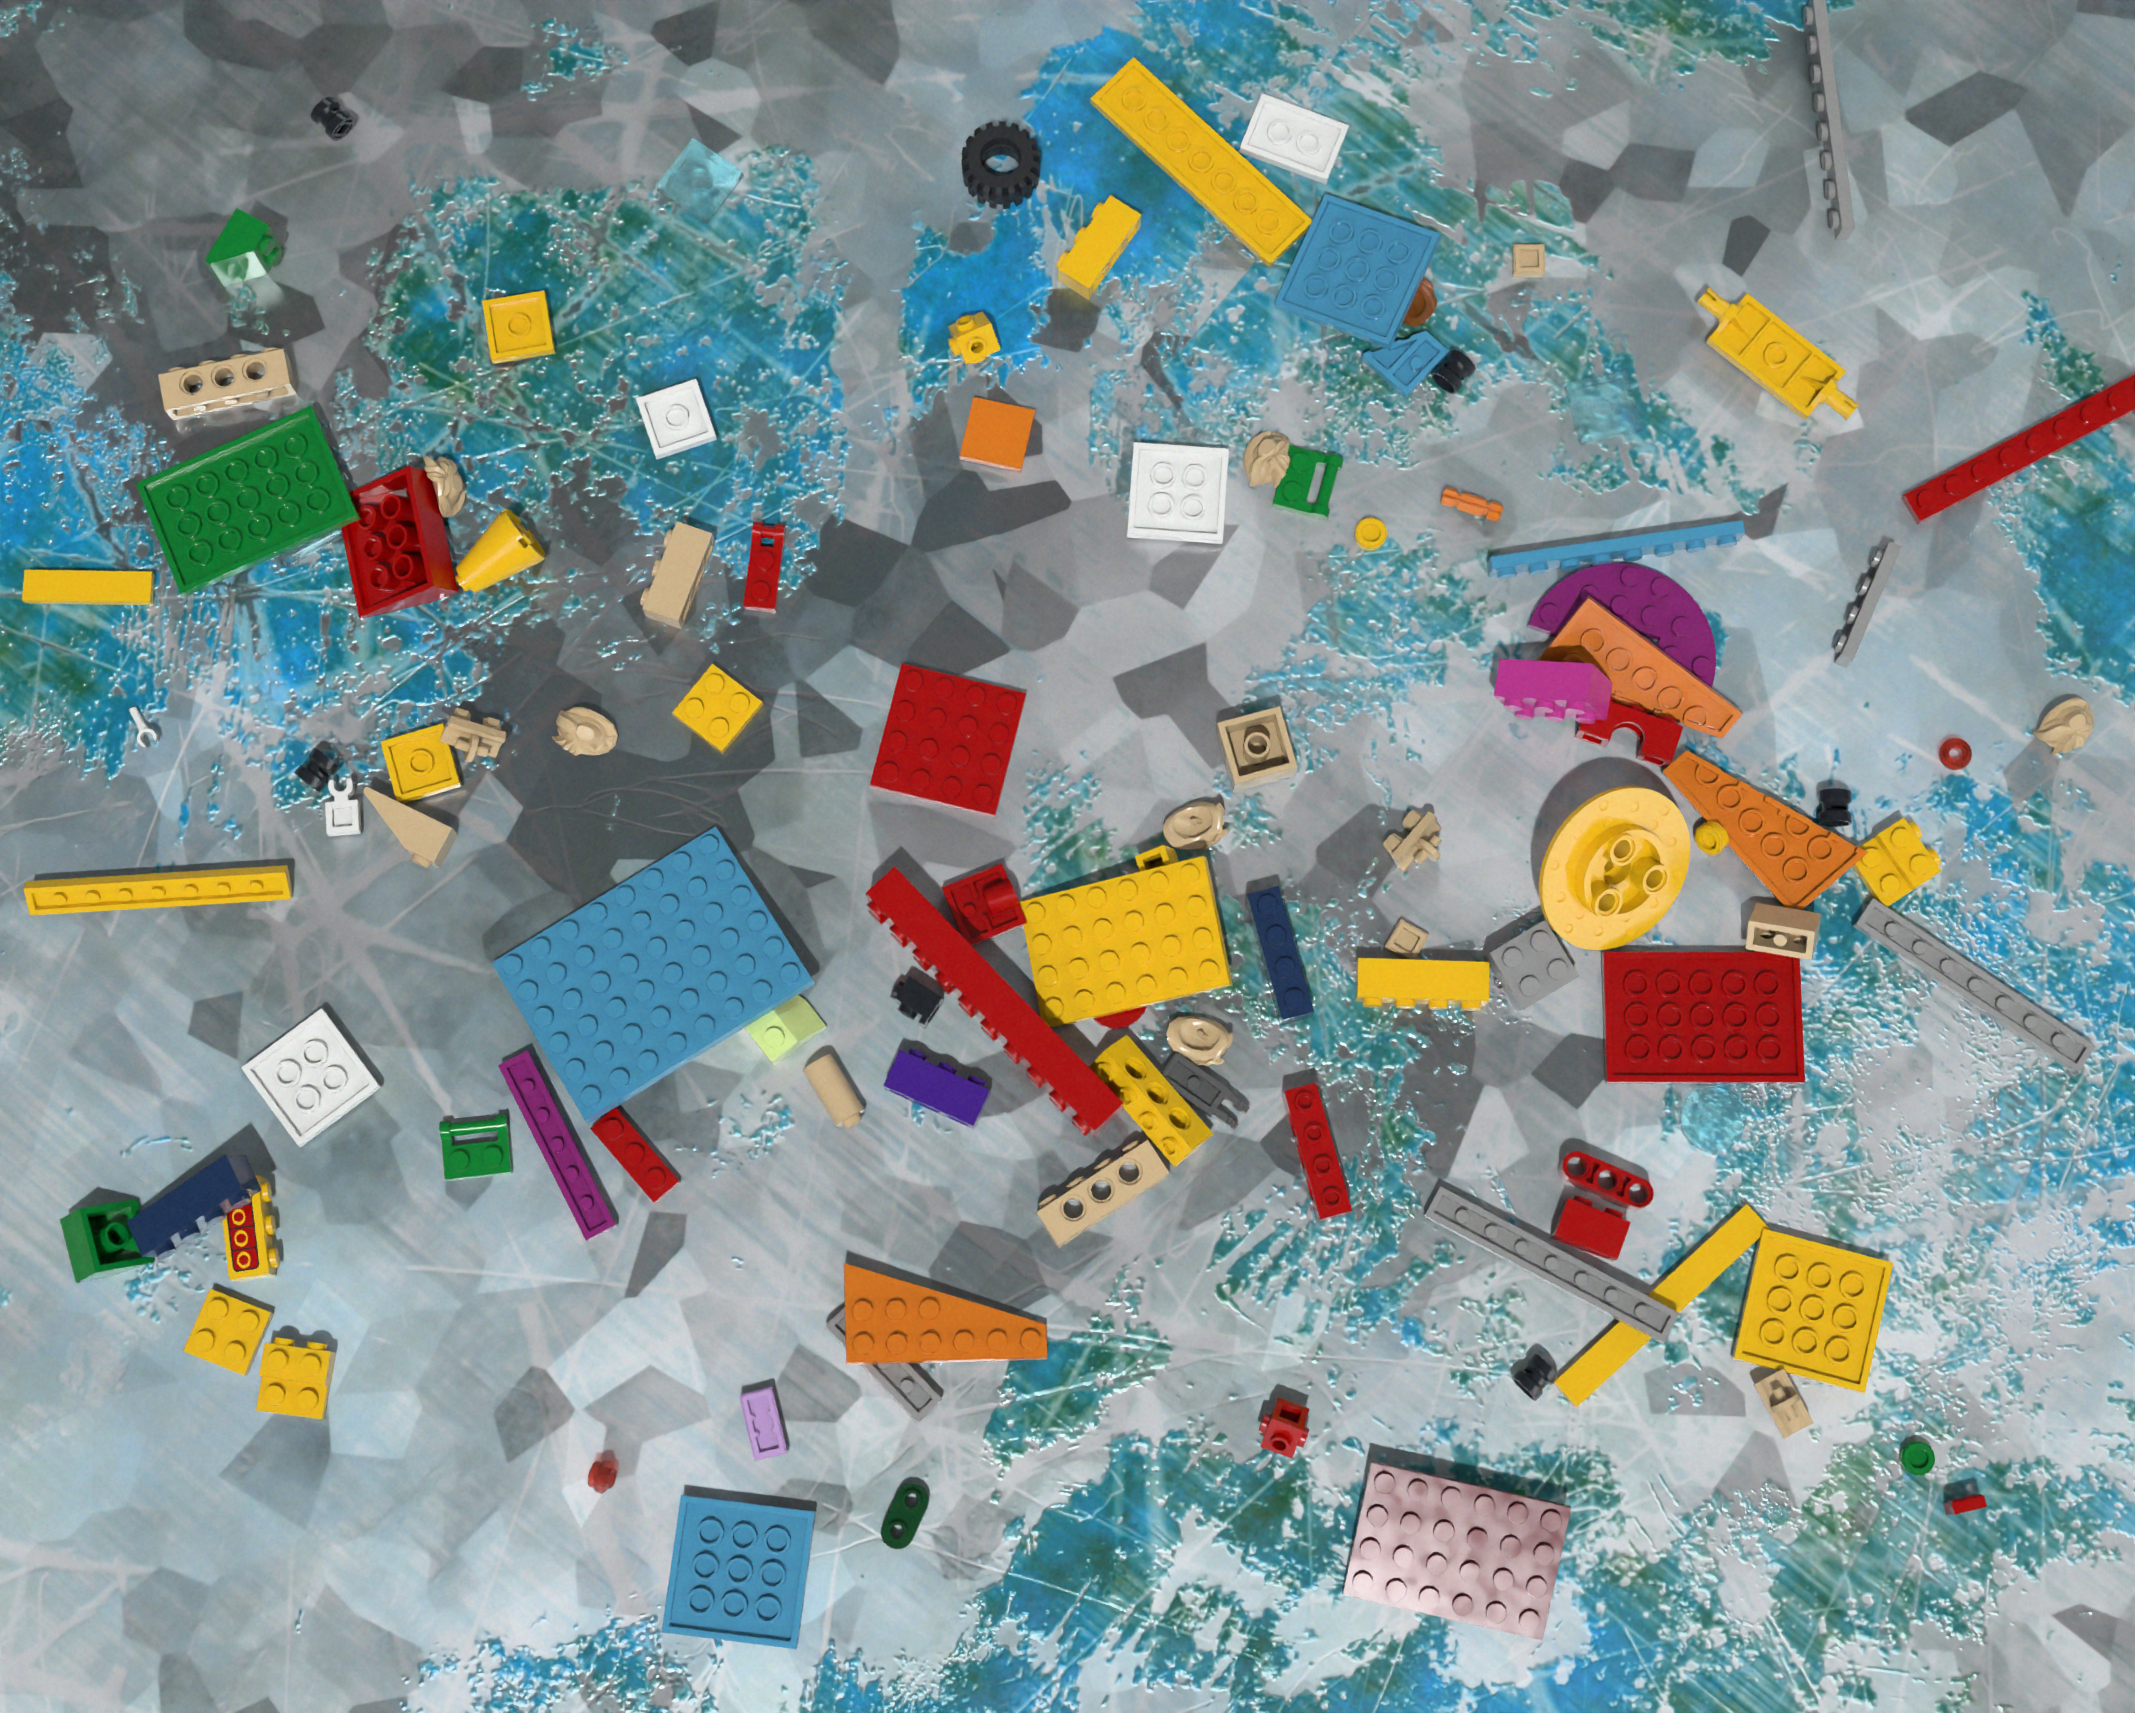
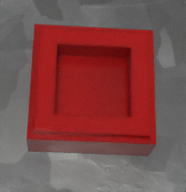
M1973 1494L1945 1501L1943 1506L1946 1515H1956L1985 1508L1987 1504L1984 1495Z

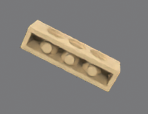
M266 348L259 354L249 356L247 354H237L231 356L230 360L220 362L208 360L199 363L196 367L187 369L184 367H174L169 369L167 373L158 374L164 410L172 420L297 394L291 360L284 348ZM259 370L265 371L262 378L258 380L252 379L255 372ZM234 377L230 385L221 386L225 378ZM202 383L199 391L190 393V389L194 384Z
M1139 1140L1132 1142L1122 1149L1124 1155L1113 1162L1111 1158L1106 1159L1094 1168L1097 1173L1087 1180L1080 1176L1066 1186L1069 1190L1059 1198L1056 1194H1053L1038 1204L1041 1209L1036 1212V1215L1057 1248L1068 1243L1169 1177V1171L1148 1140L1142 1144ZM1125 1165L1134 1166L1138 1171L1137 1179L1132 1182L1124 1181L1119 1175L1120 1169ZM1098 1183L1108 1185L1111 1190L1110 1196L1105 1200L1096 1199L1091 1192L1094 1185ZM1070 1201H1077L1083 1207L1082 1214L1077 1218H1070L1064 1213V1206Z

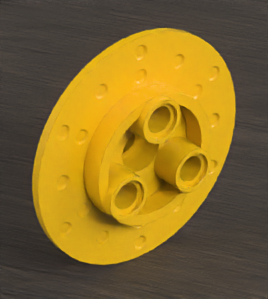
M1621 786L1608 789L1591 797L1565 819L1550 841L1542 861L1539 876V898L1543 914L1550 927L1561 938L1583 949H1613L1639 938L1657 924L1667 913L1683 886L1690 859V837L1687 824L1676 805L1666 796L1653 789L1642 786Z

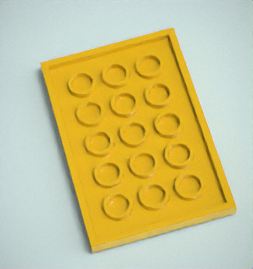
M1205 856L1019 902L1027 924L1023 925L1040 1016L1051 1029L1233 985L1208 861Z

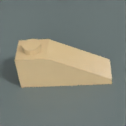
M365 786L363 793L403 847L412 855L411 861L426 869L429 868L430 864L440 869L458 835L454 829Z

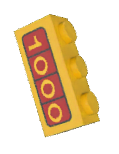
M259 1175L255 1176L261 1191L250 1197L251 1202L247 1205L233 1209L225 1214L226 1218L222 1221L229 1280L236 1283L275 1277L276 1268L280 1266L279 1252L276 1247L273 1248L272 1235L276 1234V1223L274 1216L269 1215L268 1202L272 1201V1190L270 1183L265 1182V1178Z

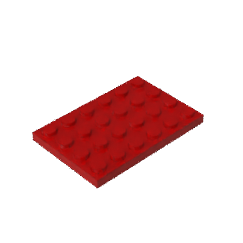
M1603 952L1601 954L1605 1084L1805 1083L1800 958L1766 952Z

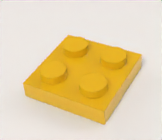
M544 290L482 301L490 357L493 364L555 354L547 297Z
M712 663L673 710L672 714L724 754L761 709L763 702Z
M443 723L380 742L396 801L404 804L462 786L451 746L440 742V736L445 727Z
M210 1289L183 1351L248 1376L274 1313Z

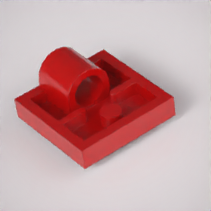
M1002 863L942 887L943 894L958 930L972 947L1027 924L1015 890L1008 879Z

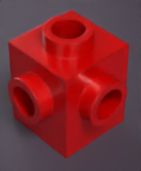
M1278 1397L1272 1413L1268 1414L1265 1412L1258 1430V1432L1264 1433L1260 1447L1292 1459L1296 1447L1303 1448L1306 1442L1309 1428L1304 1426L1309 1408Z

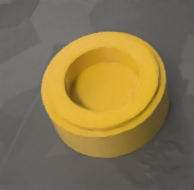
M1371 517L1361 520L1356 526L1354 533L1356 544L1365 551L1378 550L1383 546L1387 537V529L1384 523L1379 519Z
M1714 821L1703 823L1696 829L1694 834L1697 846L1709 855L1720 853L1728 845L1729 838L1726 830L1722 825Z

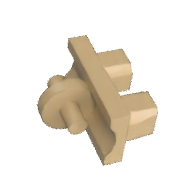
M456 708L441 733L440 742L452 745L455 749L465 751L464 761L470 763L473 761L475 754L496 758L502 743L506 740L507 733L501 731L500 720L488 717L483 718L481 724L470 721L471 714L469 711Z
M1411 810L1403 821L1404 828L1410 831V834L1405 839H1402L1393 833L1383 843L1386 852L1393 858L1396 867L1404 873L1414 861L1422 865L1427 858L1437 862L1441 857L1440 853L1435 849L1442 841L1436 836L1441 831V827L1436 823L1437 817L1428 811L1426 815H1423L1415 810Z
M1784 1369L1753 1384L1783 1439L1814 1423Z

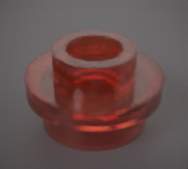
M1951 738L1940 746L1939 759L1946 768L1961 770L1970 763L1972 751L1969 744L1964 740ZM1950 750H1955L1959 753L1958 760L1950 757Z
M605 1459L602 1462L595 1461L591 1466L588 1474V1486L594 1488L595 1492L603 1494L607 1489L613 1487L617 1476L613 1462Z

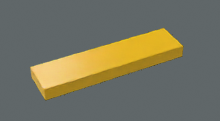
M24 570L22 601L27 604L153 605L155 574L148 571Z

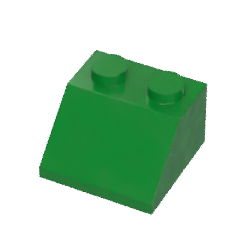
M236 208L204 262L218 283L225 287L267 275L271 268L277 266L280 262L283 247L269 224Z
M138 1199L79 1208L60 1219L76 1283L111 1277L154 1263L153 1257L141 1256L127 1224L128 1220L141 1212Z

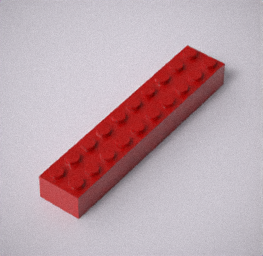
M895 866L866 892L868 899L866 906L869 908L868 912L880 925L886 922L890 926L889 930L892 932L890 935L902 948L908 945L913 950L911 953L914 955L913 959L925 972L931 969L935 973L934 977L937 979L935 982L947 995L953 992L958 997V1006L969 1018L976 1016L981 1021V1030L993 1042L997 1039L1000 1040L1004 1045L1003 1052L1016 1066L1021 1062L1026 1067V1077L1038 1089L1044 1086L1050 1092L1048 1094L1050 1096L1049 1101L1061 1113L1067 1110L1073 1116L1071 1123L1084 1137L1088 1133L1093 1138L1097 1137L1123 1112L1124 1103Z

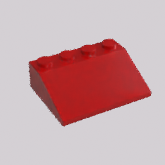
M408 466L349 492L360 519L341 527L359 618L364 619L432 603L458 592L442 514L439 510L433 482L427 477L425 470Z

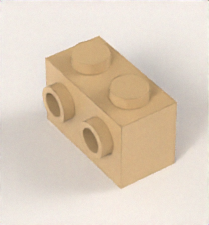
M1755 903L1748 922L1746 949L1812 960L1818 944L1821 913Z

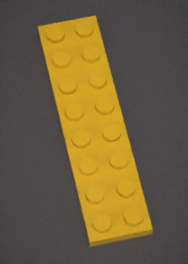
M1134 57L1090 98V104L1269 268L1308 231L1313 220Z

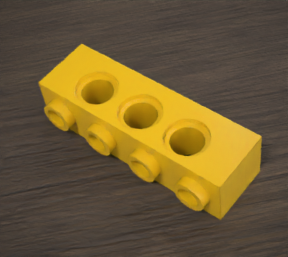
M1125 1035L1105 1049L1089 1066L1124 1103L1123 1108L1174 1167L1197 1151L1213 1135L1212 1131L1128 1035Z

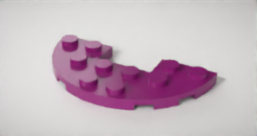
M1612 563L1578 571L1559 582L1545 595L1527 626L1529 629L1555 637L1589 595L1639 634L1657 640V647L1711 688L1713 685L1716 670V649L1706 616L1692 596L1680 585L1663 574L1645 567Z

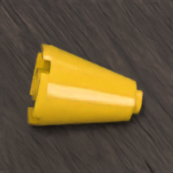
M505 508L496 516L457 565L456 571L458 575L455 576V579L466 592L471 589L477 593L541 563L546 558L544 557V550L530 530L526 531L520 525L522 521L508 508Z

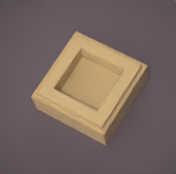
M1513 244L1512 278H1544V244Z
M1401 919L1384 949L1401 959L1415 960L1429 935Z

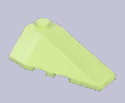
M797 995L746 1026L745 1029L775 1067L824 1030L826 1025L809 1003Z

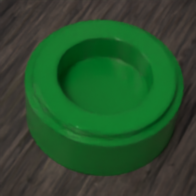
M1920 1441L1909 1442L1900 1450L1899 1463L1902 1469L1910 1475H1924L1933 1468L1935 1455L1932 1448L1926 1443Z

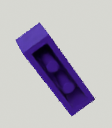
M909 1048L907 1053L899 1050L883 1085L884 1089L975 1130L991 1095L990 1090L985 1088L987 1083L969 1075L968 1079L955 1075L957 1069L942 1062L935 1066L926 1061V1055Z

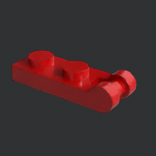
M753 522L743 602L744 610L776 613L786 524L776 523L775 526H766L764 522ZM763 538L774 539L773 547L762 546Z

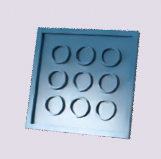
M1325 193L1274 302L1275 308L1391 349L1439 245L1441 235L1432 230Z
M681 1495L662 1633L797 1649L816 1512Z

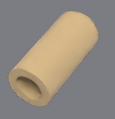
M831 1054L817 1059L803 1070L836 1127L844 1126L845 1129H849L863 1120L860 1115L865 1109Z

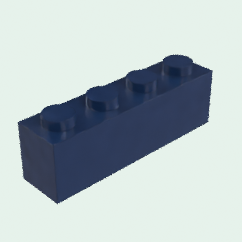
M1279 886L1247 894L1245 904L1280 1026L1311 1018L1314 1009Z
M225 1154L128 1220L127 1224L142 1257L164 1259L173 1255L177 1251L176 1248L182 1243L197 1239L201 1235L200 1231L206 1227L225 1220V1214L231 1210L241 1208L250 1203V1197L261 1191V1188L246 1155Z

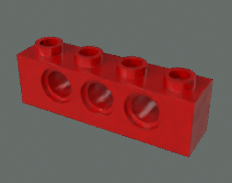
M1312 1083L1284 1091L1282 1099L1317 1223L1349 1215L1352 1212L1317 1084Z

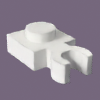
M346 778L347 787L344 791H337L335 780H329L328 789L334 796V802H325L326 834L329 837L362 834L360 802L358 800H350L355 792V784L351 778Z

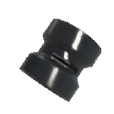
M332 96L322 99L311 112V119L318 126H324L325 133L333 141L344 138L355 125L354 117L349 112L342 111L340 103Z
M1451 350L1445 358L1444 366H1438L1431 376L1444 391L1456 394L1462 387V380L1470 378L1475 372L1476 367L1466 355L1458 350Z
M314 748L308 755L309 760L306 764L300 765L294 773L320 793L326 786V779L331 775H335L340 767L317 748Z
M1840 788L1820 790L1819 802L1822 804V811L1818 814V824L1827 827L1851 825L1852 814L1848 811V804L1852 802V792Z
M1534 1354L1528 1360V1366L1524 1370H1518L1512 1376L1516 1385L1533 1401H1536L1543 1394L1542 1389L1546 1385H1552L1559 1378L1554 1369L1538 1354Z

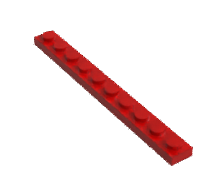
M2135 374L1904 494L1901 499L1916 524L1918 525L2134 412Z

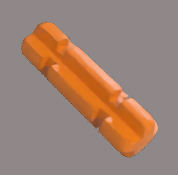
M1445 487L1440 500L1442 505L1451 508L1454 505L1457 506V510L1479 517L1483 514L1486 515V519L1495 522L1500 519L1503 511L1501 503L1492 500L1491 503H1488L1485 498L1463 491L1460 494L1457 493V489Z

